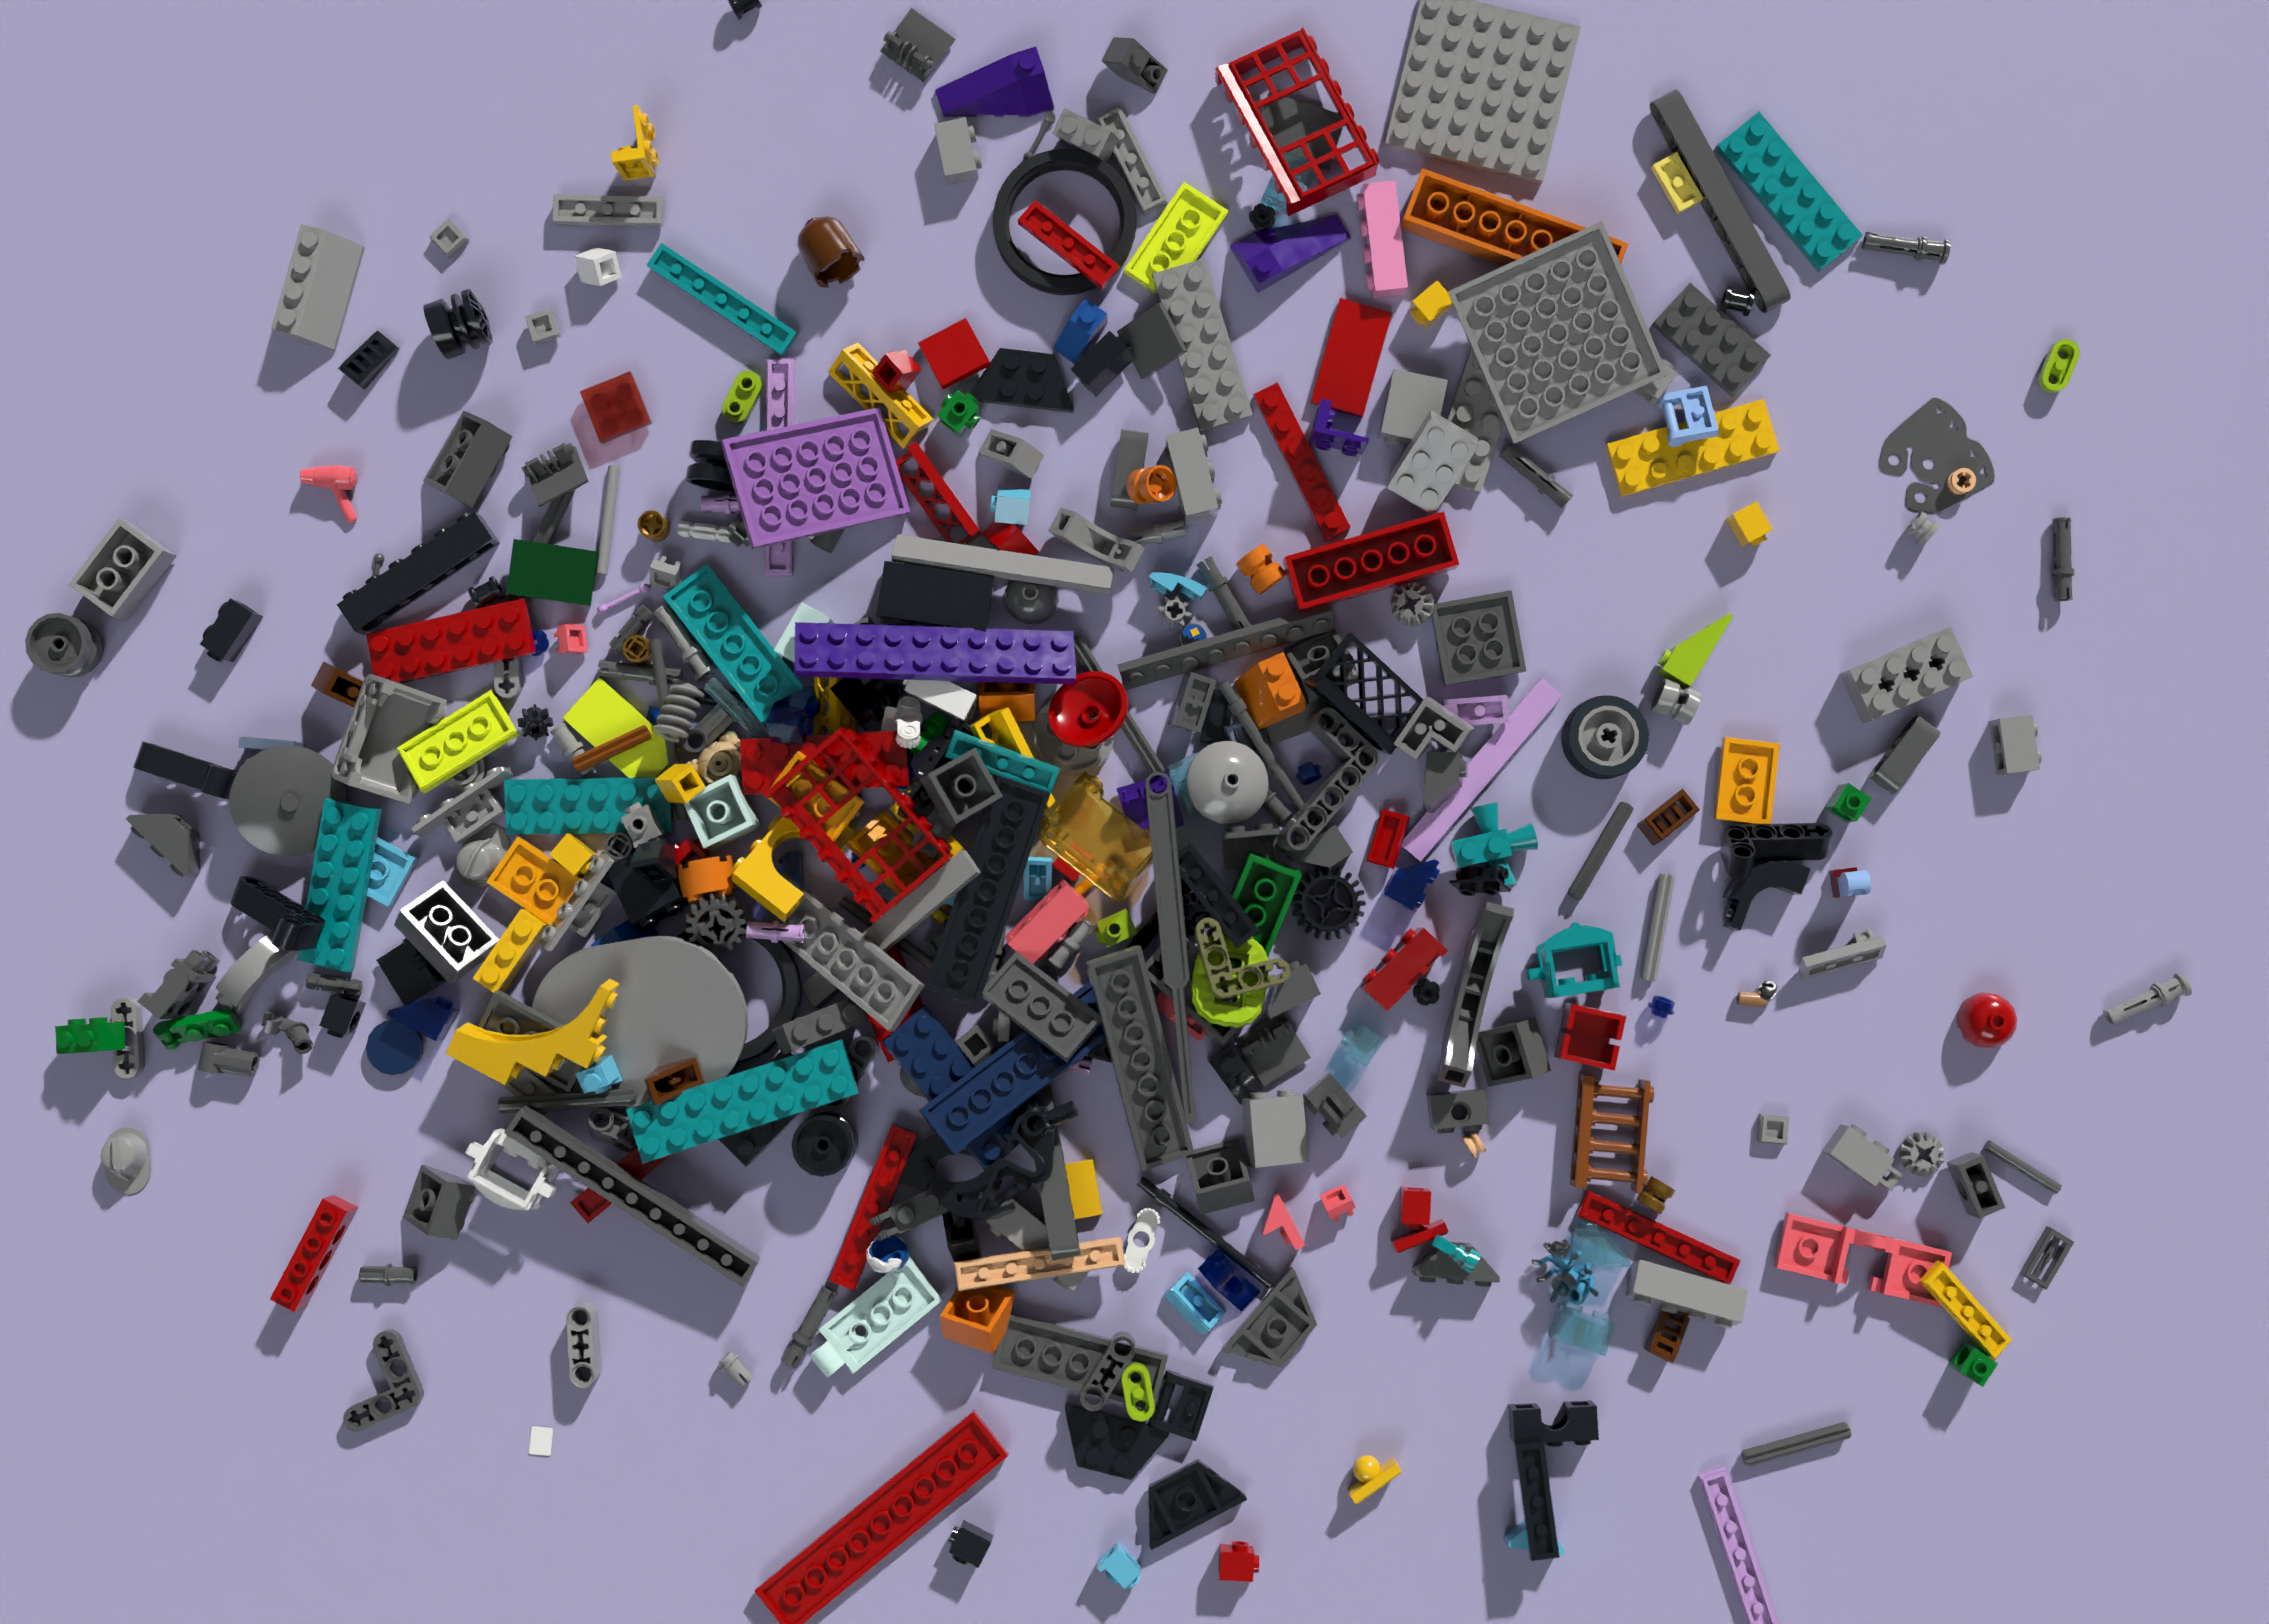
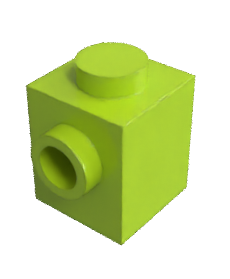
M1127 909L1096 922L1098 928L1094 929L1100 945L1106 943L1107 947L1138 934Z

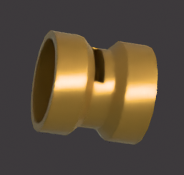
M654 510L646 511L638 519L639 531L650 541L661 542L668 537L670 524L659 512Z
M633 635L625 640L623 654L629 661L637 665H647L652 661L649 640L640 635Z
M1651 1176L1647 1182V1189L1645 1192L1640 1193L1637 1200L1657 1213L1662 1214L1666 1208V1200L1672 1198L1675 1190Z

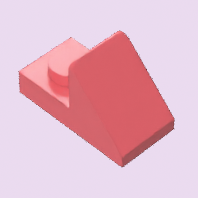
M1275 1193L1272 1195L1261 1234L1262 1236L1283 1226L1284 1229L1279 1232L1287 1246L1292 1244L1294 1249L1297 1250L1305 1246L1279 1194Z

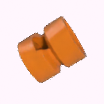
M1163 465L1134 470L1126 481L1128 496L1135 503L1142 505L1169 500L1174 495L1177 487L1174 473Z
M1264 543L1251 550L1236 563L1244 577L1251 578L1250 585L1258 595L1272 588L1287 575L1278 562H1272L1273 555Z

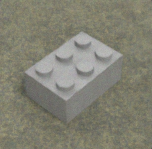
M1430 410L1386 479L1387 488L1430 514H1435L1478 448V438Z
M1194 428L1166 435L1165 449L1170 469L1176 477V493L1184 524L1189 525L1217 518L1218 509H1221L1222 499L1219 488H1213L1212 483H1214L1215 472L1212 461H1206L1208 444L1205 434L1200 435L1199 429Z
M119 518L68 585L111 617L127 621L175 559L176 555L133 523Z

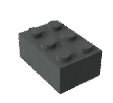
M444 880L401 909L394 923V926L450 985L482 963L499 941V938Z

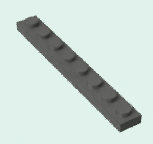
M1328 603L1117 664L1125 690L1332 631L1335 629L1332 610Z

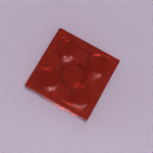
M631 371L580 391L598 439L602 444L653 424Z

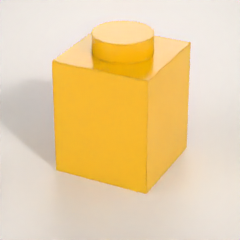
M1437 280L1412 301L1409 309L1414 321L1419 325L1423 324L1427 329L1449 311L1453 305L1446 289Z
M1757 501L1726 518L1741 547L1749 543L1752 547H1755L1767 540L1765 534L1773 530Z
M673 764L655 779V782L669 803H687L705 788L704 783L692 764Z
M569 833L563 837L549 854L572 875L580 877L583 874L586 876L591 861L596 856H599L578 837Z

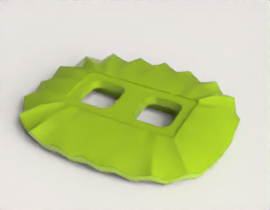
M1222 932L1229 958L1239 959L1241 967L1268 960L1263 947L1253 938L1237 949L1227 935ZM1210 936L1208 937L1209 943L1204 945V948L1207 949L1212 945H1219V943L1216 941L1212 944ZM1198 951L1191 985L1192 1003L1196 1008L1197 1014L1204 1017L1209 1023L1239 1028L1251 1024L1261 1013L1267 988L1239 995L1236 998V1002H1227L1215 998L1209 990ZM1212 951L1208 953L1207 958L1211 965L1219 966L1222 964L1223 957L1219 952ZM1261 967L1263 983H1267L1265 978L1268 976V972L1263 973V968ZM1246 971L1243 973L1242 980L1245 985L1254 986L1257 983V976L1251 971ZM1233 975L1235 978L1233 981L1224 983L1223 979H1220V982L1216 985L1217 989H1220L1221 985H1236L1237 990H1240L1236 983V975Z

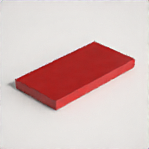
M1343 298L1339 299L1310 404L1319 406L1321 399L1332 401L1330 409L1363 418L1392 312Z

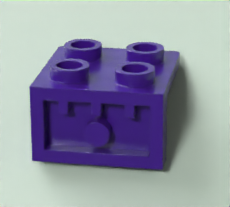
M1321 399L1316 411L1309 443L1315 444L1314 447L1321 450L1329 451L1331 448L1342 450L1341 453L1347 456L1356 457L1357 454H1363L1368 445L1369 438L1330 429L1335 411L1330 410L1332 401Z

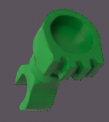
M933 712L926 719L925 726L921 729L919 745L910 749L915 755L930 740H934L937 736L940 737L949 728V721L943 714Z

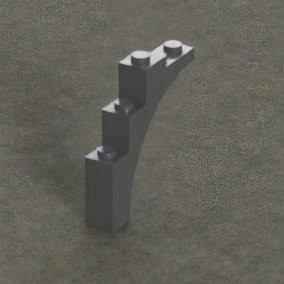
M1486 902L1476 928L1472 929L1467 940L1462 972L1454 989L1452 1012L1444 1028L1438 1081L1465 1088L1471 1076L1488 990L1500 950L1514 916V908Z

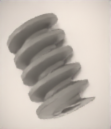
M673 680L675 685H671L668 690L671 695H667L664 700L667 705H663L660 710L663 715H659L656 720L659 725H654L652 731L663 739L679 742V737L687 738L689 735L682 728H691L693 725L686 720L687 717L695 718L697 715L690 710L691 707L700 708L701 704L694 700L695 697L704 698L705 694L689 683Z

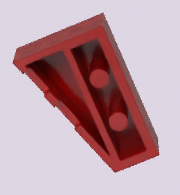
M1411 928L1407 930L1399 939L1402 944L1395 951L1391 948L1381 958L1383 964L1378 970L1375 971L1372 968L1362 978L1364 984L1361 989L1385 1011H1388L1408 992L1422 974L1425 975L1430 970L1429 966L1440 955L1443 957L1448 952L1425 928H1416L1414 931Z

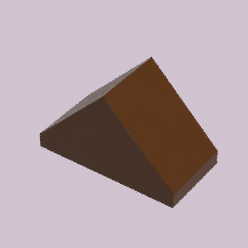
M696 1057L659 1066L644 1078L653 1105H658L678 1096L684 1090L704 1084Z

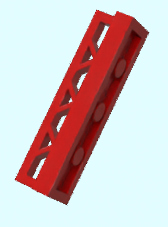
M915 441L907 447L908 452L896 460L900 478L946 542L954 543L949 536L951 525L963 527L968 534L957 544L970 543L981 535L979 528L918 443ZM913 458L919 465L917 476L906 475L900 466ZM921 471L924 472L927 478L921 477ZM910 480L916 481L915 487L912 485ZM920 481L931 483L934 486L933 498L920 496L918 493ZM937 492L939 493V495L941 496V498H942L943 500L936 499V497H937ZM925 502H931V509ZM935 503L949 507L948 520L935 517ZM953 514L959 522L952 521ZM941 524H947L946 531Z

